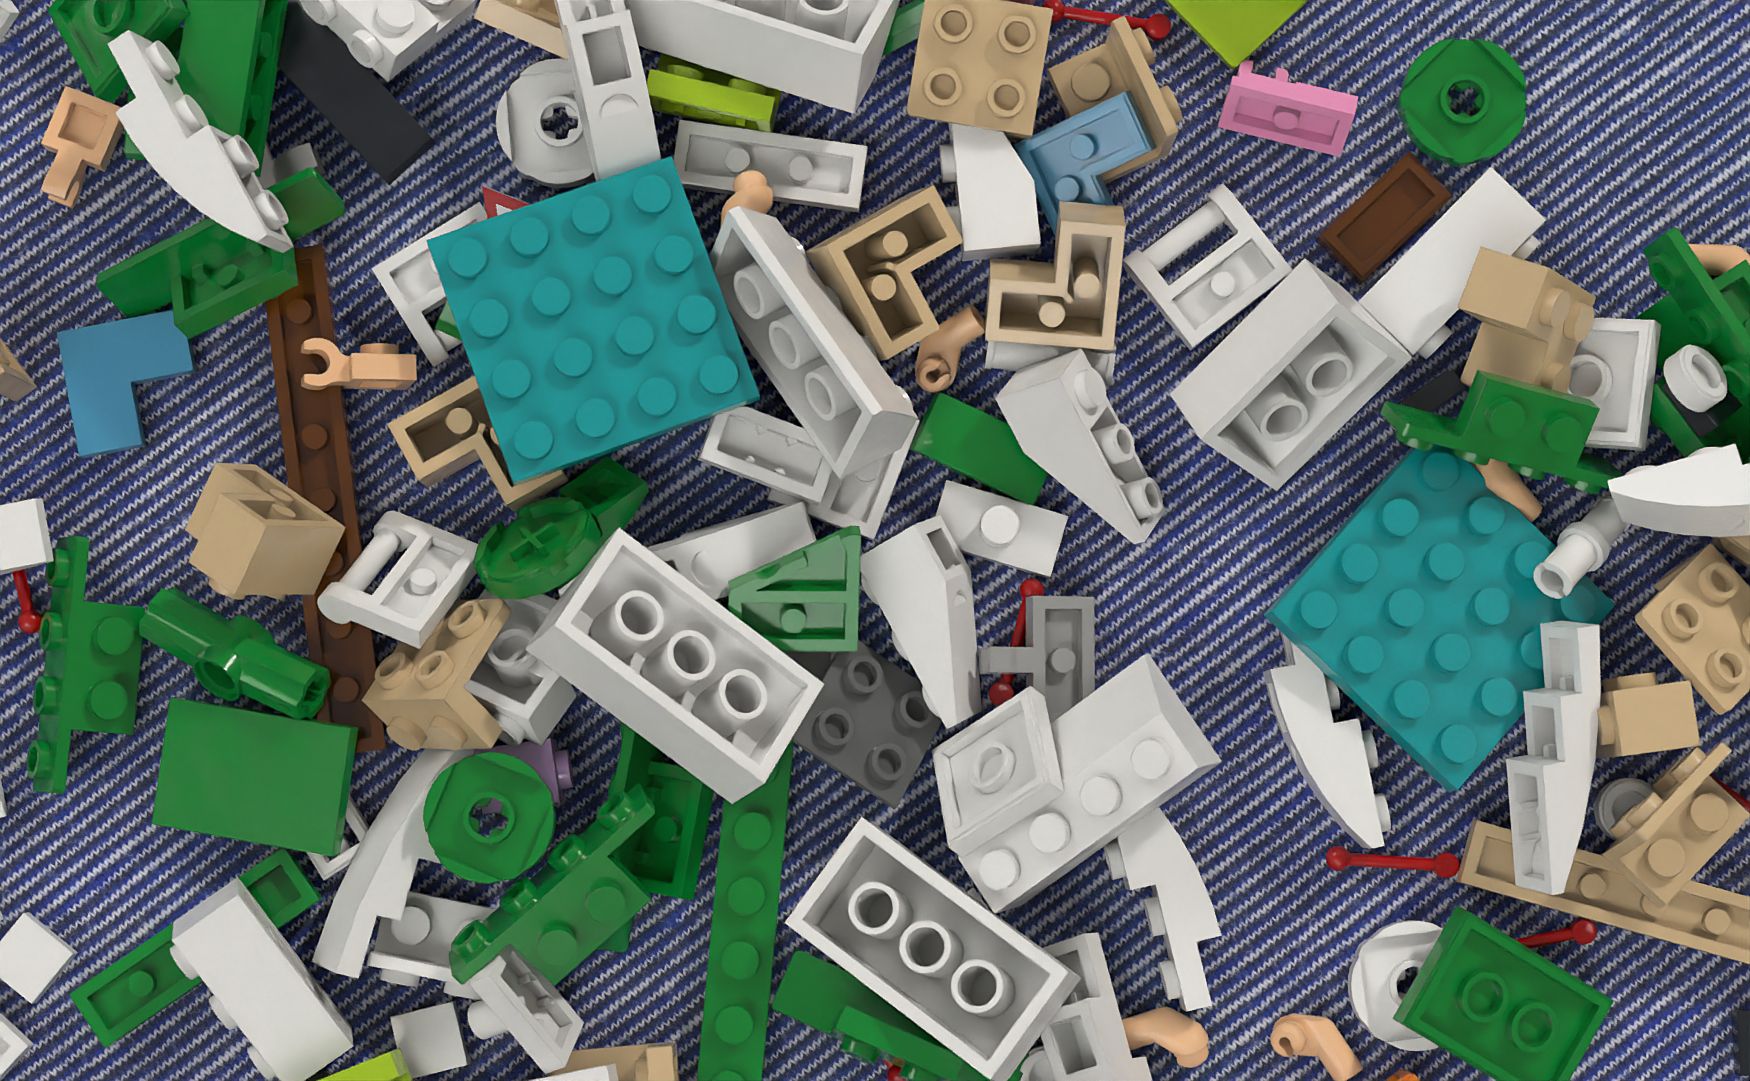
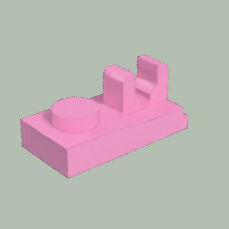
M1244 60L1240 64L1237 76H1232L1218 127L1340 157L1355 116L1358 96L1296 82V84L1288 82L1289 73L1282 68H1277L1275 77L1270 78L1251 73L1253 61Z

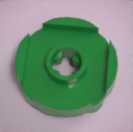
M1455 38L1447 39L1427 48L1417 57L1407 71L1397 100V110L1402 118L1403 127L1415 146L1429 157L1456 168L1485 162L1501 153L1516 138L1526 116L1524 92L1527 88L1521 68L1504 49L1490 41L1477 38L1475 41L1466 39L1454 41ZM1454 87L1462 93L1469 87L1473 89L1478 95L1473 102V106L1478 113L1471 117L1464 112L1459 115L1453 113L1449 108L1452 99L1447 94L1448 90Z
M486 752L465 757L440 773L427 794L423 809V821L429 843L440 863L446 869L463 879L488 884L518 878L543 858L554 836L556 813L553 793L538 771L517 757L498 752ZM492 798L503 803L501 814L508 818V823L504 830L494 828L489 837L478 833L480 821L473 818L472 813L476 805L487 807L491 803Z

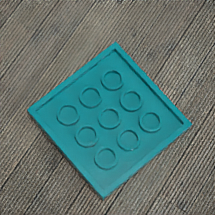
M672 156L426 240L514 486L748 405L760 399V394Z
M1434 444L1431 451L1411 447L1263 615L1447 792L1457 791L1525 712L1523 691L1545 688L1540 624L1569 621L1599 625L1616 604L1586 575L1576 583L1571 593L1567 596L1564 595L1562 598L1556 599L1544 594L1537 587L1533 573L1535 568L1540 563H1543L1555 550L1556 546L1510 502L1490 491L1486 487L1484 477L1468 461L1455 455L1452 452V448Z

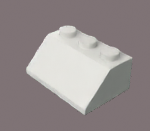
M1304 258L1170 395L1200 440L1277 491L1412 357L1340 284Z

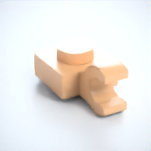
M65 86L41 142L46 150L57 153L41 188L42 192L49 194V200L73 209L83 187L87 165L105 172L124 128L115 113L122 107Z
M323 338L308 339L301 345V353L319 354L325 359L327 364L325 373L319 375L304 374L301 378V386L310 390H321L335 385L343 386V389L407 390L417 380L416 355L399 354V346L395 344H364L360 346V353H352L350 356L343 355L332 342Z

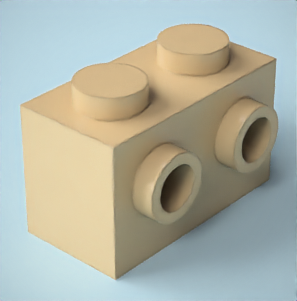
M1655 672L1602 680L1604 692L1601 693L1600 709H1597L1596 758L1620 757L1701 746L1690 680L1657 685Z

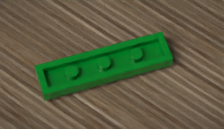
M287 848L279 849L238 877L278 930L323 900V897L291 850ZM173 923L69 994L104 1048L112 1046L204 982L200 976L190 980L173 959L170 948L175 945L172 941Z

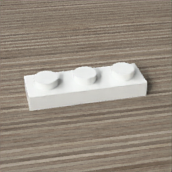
M679 120L673 161L683 188L734 195L733 183L735 178L745 171L755 170L766 176L768 186L773 190V201L859 213L868 146Z

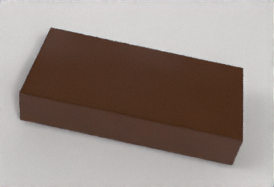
M1408 151L1323 231L1316 241L1360 285L1453 196Z

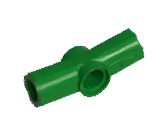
M171 587L168 590L162 588L150 601L145 615L139 622V635L192 666L195 677L201 685L221 699L235 701L241 694H244L297 720H301L304 717L311 720L324 705L325 695L331 685L329 669L277 646L271 634L261 624L249 617L242 615L234 616L229 621L178 589Z

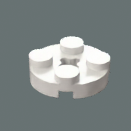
M563 58L549 59L530 65L519 74L520 78L512 83L508 92L505 91L499 101L496 114V129L501 147L519 173L529 180H534L543 186L553 188H569L585 184L594 179L595 175L573 91L576 90L569 60ZM559 107L566 108L569 118H578L577 128L569 130L568 138L556 140L554 132L543 130V121L553 119L554 109Z
M1408 920L1394 922L1378 929L1371 937L1358 945L1355 958L1349 969L1348 994L1356 1017L1372 1036L1396 1048L1408 1051H1426L1439 1047L1392 1018L1406 995L1397 992V981L1405 978V969L1416 967L1417 973L1420 971L1441 934L1442 928L1423 921Z

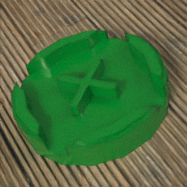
M550 497L521 507V509L516 511L520 519L512 522L507 527H505L503 521L492 526L478 544L473 564L487 592L500 599L521 600L546 593L567 582L584 568L598 549L601 533L589 509L585 510L582 502L574 498Z

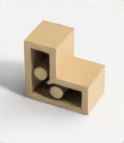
M932 185L908 193L810 248L805 253L824 286L830 287L838 296L842 305V311L859 335L866 337L876 351L878 361L893 357L941 329L911 272L964 241L935 186Z
M1059 201L1054 263L990 258L985 313V340L1113 350L1126 230L1123 206Z
M1480 247L1457 307L1482 321L1460 378L1461 382L1471 387L1477 370L1566 393L1571 380L1570 363L1578 343L1588 336L1593 325V304L1596 297L1549 267Z
M475 376L387 424L416 478L427 488L481 459L505 504L515 512L524 505L569 482L564 470H560L514 486Z
M215 463L185 528L186 532L198 539L189 563L210 577L208 584L212 589L233 599L242 600L246 595H265L274 599H284L285 595L314 594L346 527L255 464Z

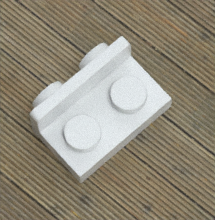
M409 891L401 921L381 916L374 951L369 952L367 965L382 968L380 980L418 987L420 976L445 981L443 992L446 994L481 1000L482 998L469 984L471 979L461 985L452 976L449 952L451 951V944L454 938L466 925L475 920L483 922L497 908Z

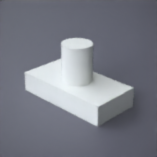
M746 406L713 416L697 459L815 505L821 503L833 470L804 428Z
M946 480L936 516L941 515L961 553L1048 579L1051 577L1068 516L949 480Z
M509 944L478 971L469 982L482 998V1000L476 1001L469 1006L468 1022L470 1028L480 1039H488L509 1031L545 1074L564 1068L584 1022L552 983Z

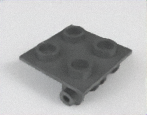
M858 640L857 651L836 652L821 680L824 683L822 689L790 741L891 808L896 809L942 720L928 708L922 693L923 685L920 681Z

